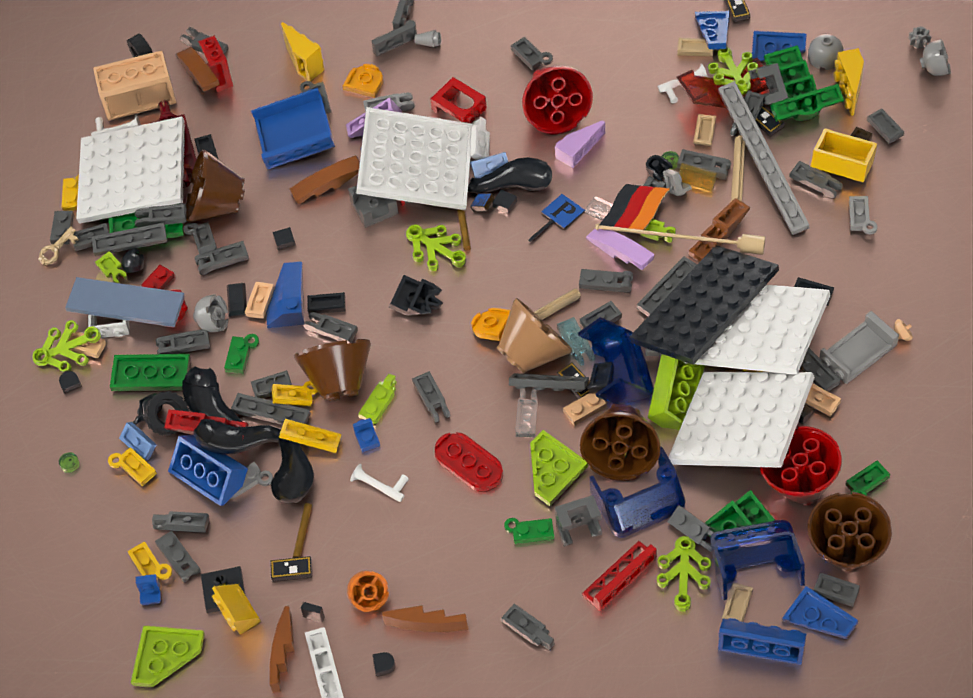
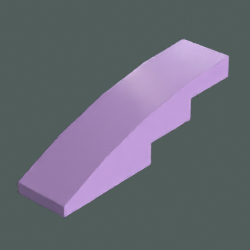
M594 229L586 236L587 240L612 258L617 256L626 264L631 262L641 270L654 259L652 252L613 230L599 229L597 231Z

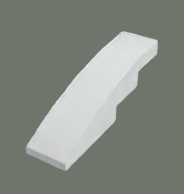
M325 627L305 632L322 698H344Z

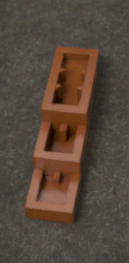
M192 47L176 53L177 58L189 76L194 79L203 92L219 85L214 73Z
M355 155L338 161L303 179L290 188L295 201L300 205L312 195L319 197L331 187L336 190L359 173L360 160Z
M736 198L733 199L713 218L712 225L701 234V237L727 240L748 213L750 207ZM699 240L689 250L688 255L700 262L713 247L721 246L723 243Z
M423 605L382 612L384 625L405 630L422 632L468 630L466 613L445 617L444 609L424 612Z
M285 606L272 643L270 687L273 693L281 692L280 673L288 672L286 653L295 652L292 614L289 606Z

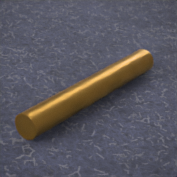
M457 209L463 248L465 251L471 249L465 210Z
M310 503L304 504L292 558L301 557L312 509V504Z

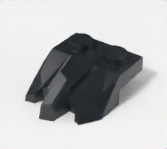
M403 275L389 308L404 315L431 313V309L438 310L443 302L435 297L442 292V289L425 279H422L420 282Z

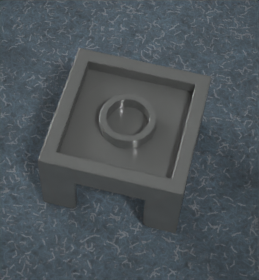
M778 63L768 64L748 71L751 79L765 77L769 93L763 94L765 95L763 104L769 105L788 98Z
M357 186L348 189L350 201L365 228L398 214L395 199L356 194Z
M593 495L555 507L556 528L563 546L573 543L569 533L570 529L586 524L592 537L602 535V529L598 521L601 520V513Z

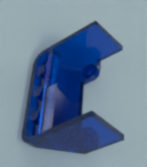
M599 317L578 332L579 337L591 341L592 351L595 355L603 357L605 362H613L614 364L612 383L597 392L596 397L618 405L650 397L653 395L654 386L641 346L630 343L629 336L633 332Z
M662 446L660 447L658 458L660 467L656 472L659 483L625 498L615 488L601 491L594 476L589 477L590 493L594 496L600 512L611 532L616 537H626L670 518L678 505L685 509L686 501L677 472Z
M776 520L717 531L711 535V549L715 572L723 600H728L727 583H731L737 578L736 569L776 562L778 569L783 572L796 571L800 585L805 586V563L792 525L788 521Z

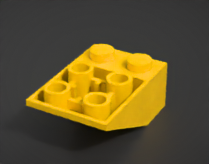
M282 22L281 26L285 45L297 74L311 82L324 71L321 47L316 42L310 41L304 34L297 32L292 26Z
M859 48L838 52L837 60H835L836 72L833 73L834 80L838 82L844 97L845 108L849 109L851 116L855 112L864 60Z
M239 584L214 586L212 588L215 593L212 595V598L233 632L237 630L241 635L261 623L260 618Z

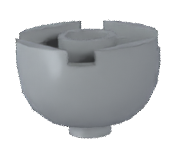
M820 35L809 46L808 60L818 69L820 67L825 68V70L834 69L837 54L843 51V45L833 35Z
M942 39L929 43L923 50V58H920L922 68H926L928 73L934 76L951 74L950 63L947 64L948 55Z
M216 294L203 297L197 302L193 313L195 322H197L201 329L208 332L224 331L228 325V319H225V313H228L226 303L220 295L216 296Z

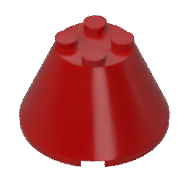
M554 66L536 70L523 93L522 108L528 122L541 132L559 134L570 131L577 127V124L584 117H587L593 102L592 88L587 78L580 71L572 67Z
M797 426L782 467H760V471L764 480L776 491L793 502L811 505L839 475L842 466V455L837 442L828 433L814 427Z

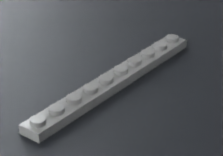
M735 81L719 87L718 92L791 234L794 235L809 229V223Z

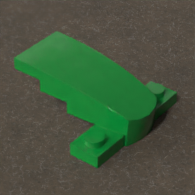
M798 45L764 55L766 65L778 63L788 98L770 105L776 122L791 117L797 121H808L815 118L823 108L844 101L839 84L817 90L813 74L810 75L807 62L803 60Z

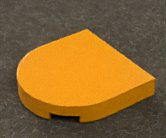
M363 64V66L354 67L349 72L342 87L345 91L376 98L383 84V75L377 66Z
M489 308L486 312L481 314L479 312L471 322L473 333L479 338L500 341L510 310Z

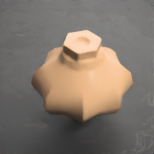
M901 319L895 321L894 331L899 335L898 339L910 341L913 338L909 330L912 325H906Z

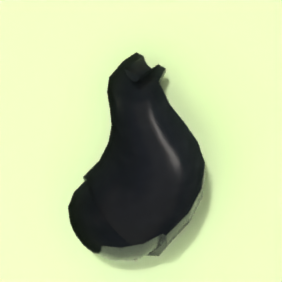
M518 158L507 162L481 178H472L468 185V192L476 194L489 193L510 187L522 188L528 191L543 190L551 183L552 170L547 162L540 159Z
M195 366L186 373L184 380H182V392L184 400L192 412L242 422L222 400L216 374L211 368L201 369Z
M202 419L196 429H194V436L201 445V448L219 454H237L263 443H279L281 429L270 425L236 427L211 419Z
M279 438L282 463L271 481V491L280 502L298 503L309 493L313 485V468L300 443Z

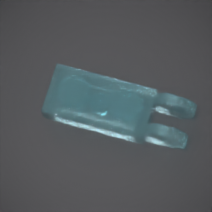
M574 317L557 324L560 335L572 348L571 354L580 366L585 364L584 358L581 356L584 352L590 361L595 360L590 344Z

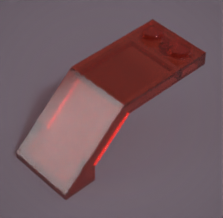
M758 58L753 59L752 62L757 63L758 68L763 66ZM747 67L745 68V70H744V71L742 72V74H741V77H742V78H743V77L745 76V74L748 72ZM693 69L677 76L678 82L693 104L727 108L718 92V88L724 85H716L713 78L694 75ZM724 76L725 79L734 80L732 77ZM765 77L750 80L751 88L749 91L759 94L768 89Z

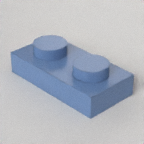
M506 152L471 161L470 164L474 178H481L506 164L508 159Z
M133 422L126 423L119 437L122 442L129 448L131 447L145 461L150 459L157 445Z

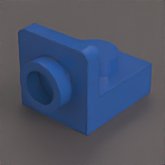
M371 418L362 419L353 424L354 434L362 453L380 447Z
M156 574L137 576L136 586L140 592V604L143 606L161 603V586Z

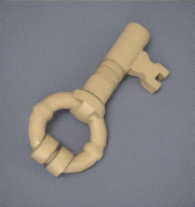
M70 226L55 244L42 248L38 260L44 266L56 262L59 256V249L68 239L74 245L76 244L75 241L79 240L74 236L76 230ZM49 249L54 252V256L50 260L44 256V253Z

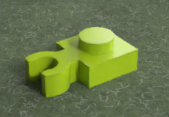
M654 219L645 229L646 231L676 234L674 227H665V222ZM641 234L643 237L656 241L662 237L666 242H672V237Z
M110 251L95 262L96 266L107 278L112 275L114 283H119L118 276H123L127 279L125 271L119 270L122 267L121 263Z

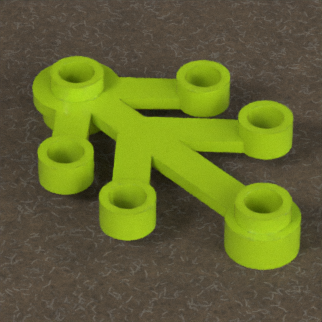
M729 47L719 49V61L726 63L728 69L720 68L715 62L710 63L708 71L710 74H715L713 76L714 83L716 85H727L735 81L741 94H747L751 88V78L749 72L743 78L741 74L746 67L748 71L758 68V64L752 62V53L744 52L742 54V61L736 67L732 60L731 49ZM724 76L732 77L734 80L725 79Z
M414 224L409 226L406 231L407 239L413 242V260L415 262H422L424 260V253L420 248V242L427 246V267L430 271H436L439 267L435 251L449 258L456 267H462L466 263V255L463 251L457 250L452 252L442 246V244L449 243L453 246H459L461 244V236L457 233L446 236L447 229L444 225L423 229L421 226ZM435 234L438 236V238H429V237H427V236H429V235H435Z
M69 320L65 324L62 336L61 331L53 327L48 331V337L43 347L33 352V362L38 366L50 364L59 368L63 373L71 371L72 366L69 362L53 358V356L60 354L76 361L80 366H85L89 362L88 357L83 353L78 354L70 349L87 342H98L101 338V332L96 327L90 326L85 330L84 335L68 341L71 334L78 330V324L75 321ZM60 338L57 346L51 349L54 340ZM67 364V368L63 370V366Z
M682 536L676 540L674 550L667 555L659 556V568L667 569L670 566V562L681 555L680 562L666 574L661 573L657 576V585L662 588L667 587L669 582L680 574L679 594L675 596L674 606L679 611H687L691 606V598L687 595L688 574L698 583L699 588L702 590L708 589L711 582L708 576H702L689 563V556L699 564V568L702 571L710 570L711 560L707 557H702L695 550V542L692 539ZM662 560H666V561H667L666 564H662V563H660V562H661ZM707 562L709 565L703 566L702 563ZM664 578L667 581L662 583L659 580ZM701 581H707L708 583L703 585ZM683 598L686 599V601L680 602L679 599Z

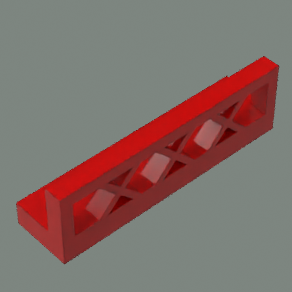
M638 541L582 593V596L601 611L657 559V549L652 544L646 547L642 542ZM638 549H641L642 552L633 559V554ZM622 564H628L621 572H619V566H621ZM608 577H614L607 585H605V579H607ZM600 590L594 597L590 595L592 591Z

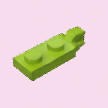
M388 374L384 382L380 381L358 413L359 418H371L372 423L377 424L395 396L396 376Z

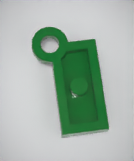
M248 334L245 338L232 336L224 366L225 372L244 374L250 348H255L259 344V338L256 334ZM250 339L255 340L253 343L248 342Z
M877 460L846 480L845 485L850 489L851 494L856 492L867 496L869 491L888 480L890 473Z
M508 518L504 523L506 532L513 534L514 544L554 540L552 518L519 522L516 518ZM511 523L516 525L514 528H509Z

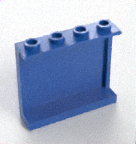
M318 88L251 110L263 152L261 154L262 160L267 169L335 147L323 98Z

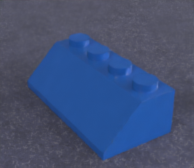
M194 435L178 436L168 472L220 506H224L243 486L248 471L247 467L226 454H219L201 448Z
M723 618L719 630L718 650L802 665L806 633H802L799 630H784L778 626H762L756 622H740L734 618Z

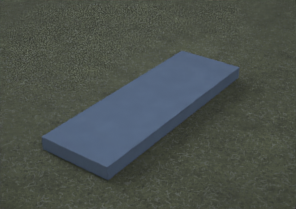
M76 277L65 308L67 312L175 327L185 295L182 292Z

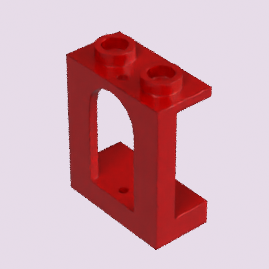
M215 35L198 41L208 61L206 64L218 79L219 85L215 86L217 93L233 87L227 59Z
M452 77L430 98L431 109L434 112L438 113L442 109L463 123L472 124L487 108L486 96L455 77ZM460 91L472 98L474 104L468 109H462L451 103L450 100Z

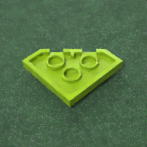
M542 430L530 443L534 493L536 497L548 506H551L583 473L589 464L574 451Z
M143 625L131 678L132 686L154 687L199 655L202 651L204 631Z

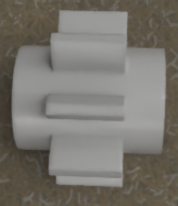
M914 27L913 32H909L908 39L911 40L910 45L917 49L926 47L927 43L931 42L930 30L924 27Z

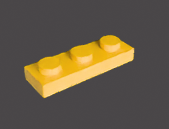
M285 419L279 438L336 453L342 434Z

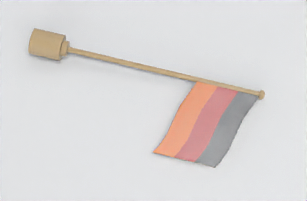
M626 184L617 194L610 211L602 222L595 225L597 231L604 229L737 244L740 253L763 255L765 247V236L742 234V237H738V241L646 231L645 229L654 218L662 199L670 191L669 188Z

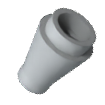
M433 30L415 34V44L436 48L441 45V33Z

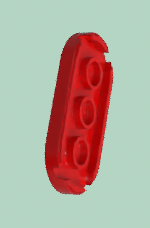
M456 432V434L447 433L437 440L435 444V457L438 463L473 490L481 492L490 491L496 488L502 481L503 469L501 462L467 435Z

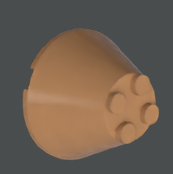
M518 298L513 301L500 343L497 347L504 356L508 357L507 360L513 366H516L525 374L531 369L563 357L573 351L526 304Z

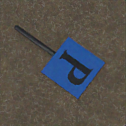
M561 194L541 211L542 214L551 220L530 237L528 241H533L553 222L565 229L585 212V209Z

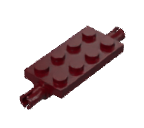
M164 100L165 106H163L162 101H160L158 107L161 115L158 121L155 122L183 117L185 121L183 182H185L187 188L190 185L188 175L192 174L197 158L185 114L179 116L173 114L169 102Z

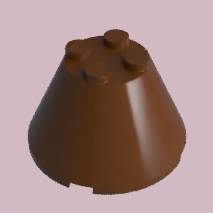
M206 150L200 151L190 183H193L192 192L187 194L186 221L189 222L238 213L240 207L239 200L244 198L245 189L242 188L245 178L240 177Z
M356 339V342L348 344L347 340L336 341L304 349L302 355L299 356V353H296L294 358L324 400H329V402L340 400V396L355 397L359 395L358 391L361 388L371 343L368 339Z
M612 404L608 410L592 420L584 429L580 439V453L583 460L589 464L590 469L596 474L611 480H632L644 472L648 473L655 466L660 455V440L655 429L640 414L639 409L624 404Z
M839 492L825 497L813 508L808 520V537L811 545L822 558L833 566L849 572L875 562L886 552L892 537L891 521L885 509L874 499L856 492H852V494H840Z

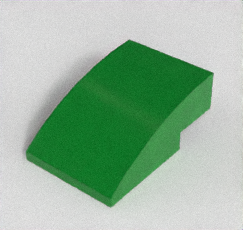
M751 490L736 502L732 500L705 522V524L712 528V531L722 537L720 542L712 537L711 539L725 556L746 547L778 525Z

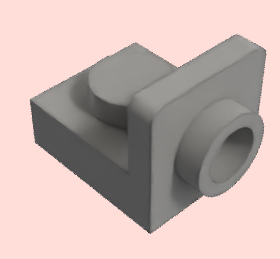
M670 169L663 171L666 188L670 189L669 193L682 196L686 194V191L692 189L691 185L682 182L679 172Z

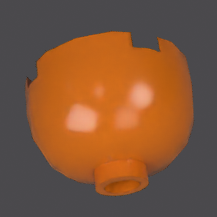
M374 571L358 572L350 579L347 585L348 599L355 608L363 612L379 610L388 599V583L382 575Z

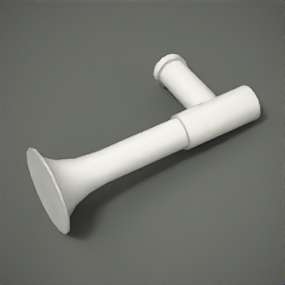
M701 63L700 68L696 72L658 85V90L660 93L666 91L670 102L674 104L678 101V98L673 88L698 78L708 81L706 70Z
M135 115L134 120L104 129L103 118L97 117L95 119L97 131L91 132V136L140 126L141 124L138 116Z
M359 464L352 473L350 481H364L389 497L401 502L404 494L400 491L406 482L409 481V478L406 475H401L399 481L392 488L366 474L362 470V464Z

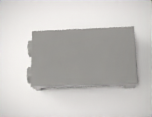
M870 311L866 314L865 321L828 350L822 348L819 358L840 380L848 384L896 347L899 335L875 313Z

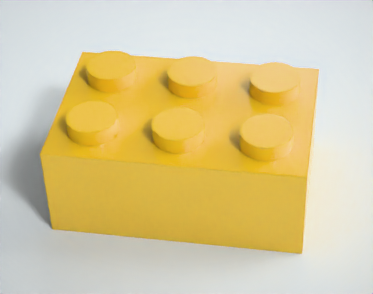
M824 128L813 150L811 167L864 182L874 162L877 143Z

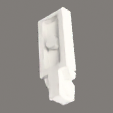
M482 117L474 121L471 129L470 157L476 160L489 156L490 132L486 130V119Z

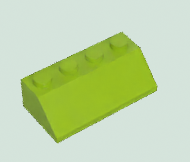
M661 354L648 419L660 427L680 430L703 375L705 365H692Z

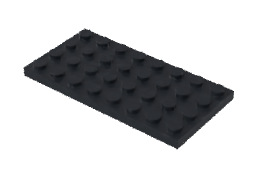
M721 246L713 247L629 336L630 343L694 365L779 271V265Z

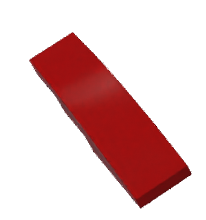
M168 409L164 428L194 435V429H196L202 419H211L236 427H248L249 424L247 422L227 420L222 417L207 416L204 413Z

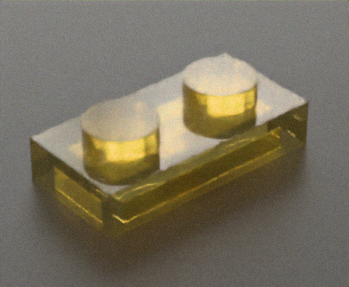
M681 163L679 170L682 183L713 191L717 177L716 172L686 163Z

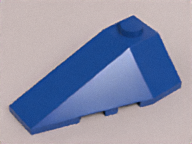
M302 261L283 263L266 312L267 328L297 326L305 323Z

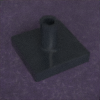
M241 566L201 574L207 614L220 611L212 598V595L215 594L212 590L214 586L239 584L245 594Z

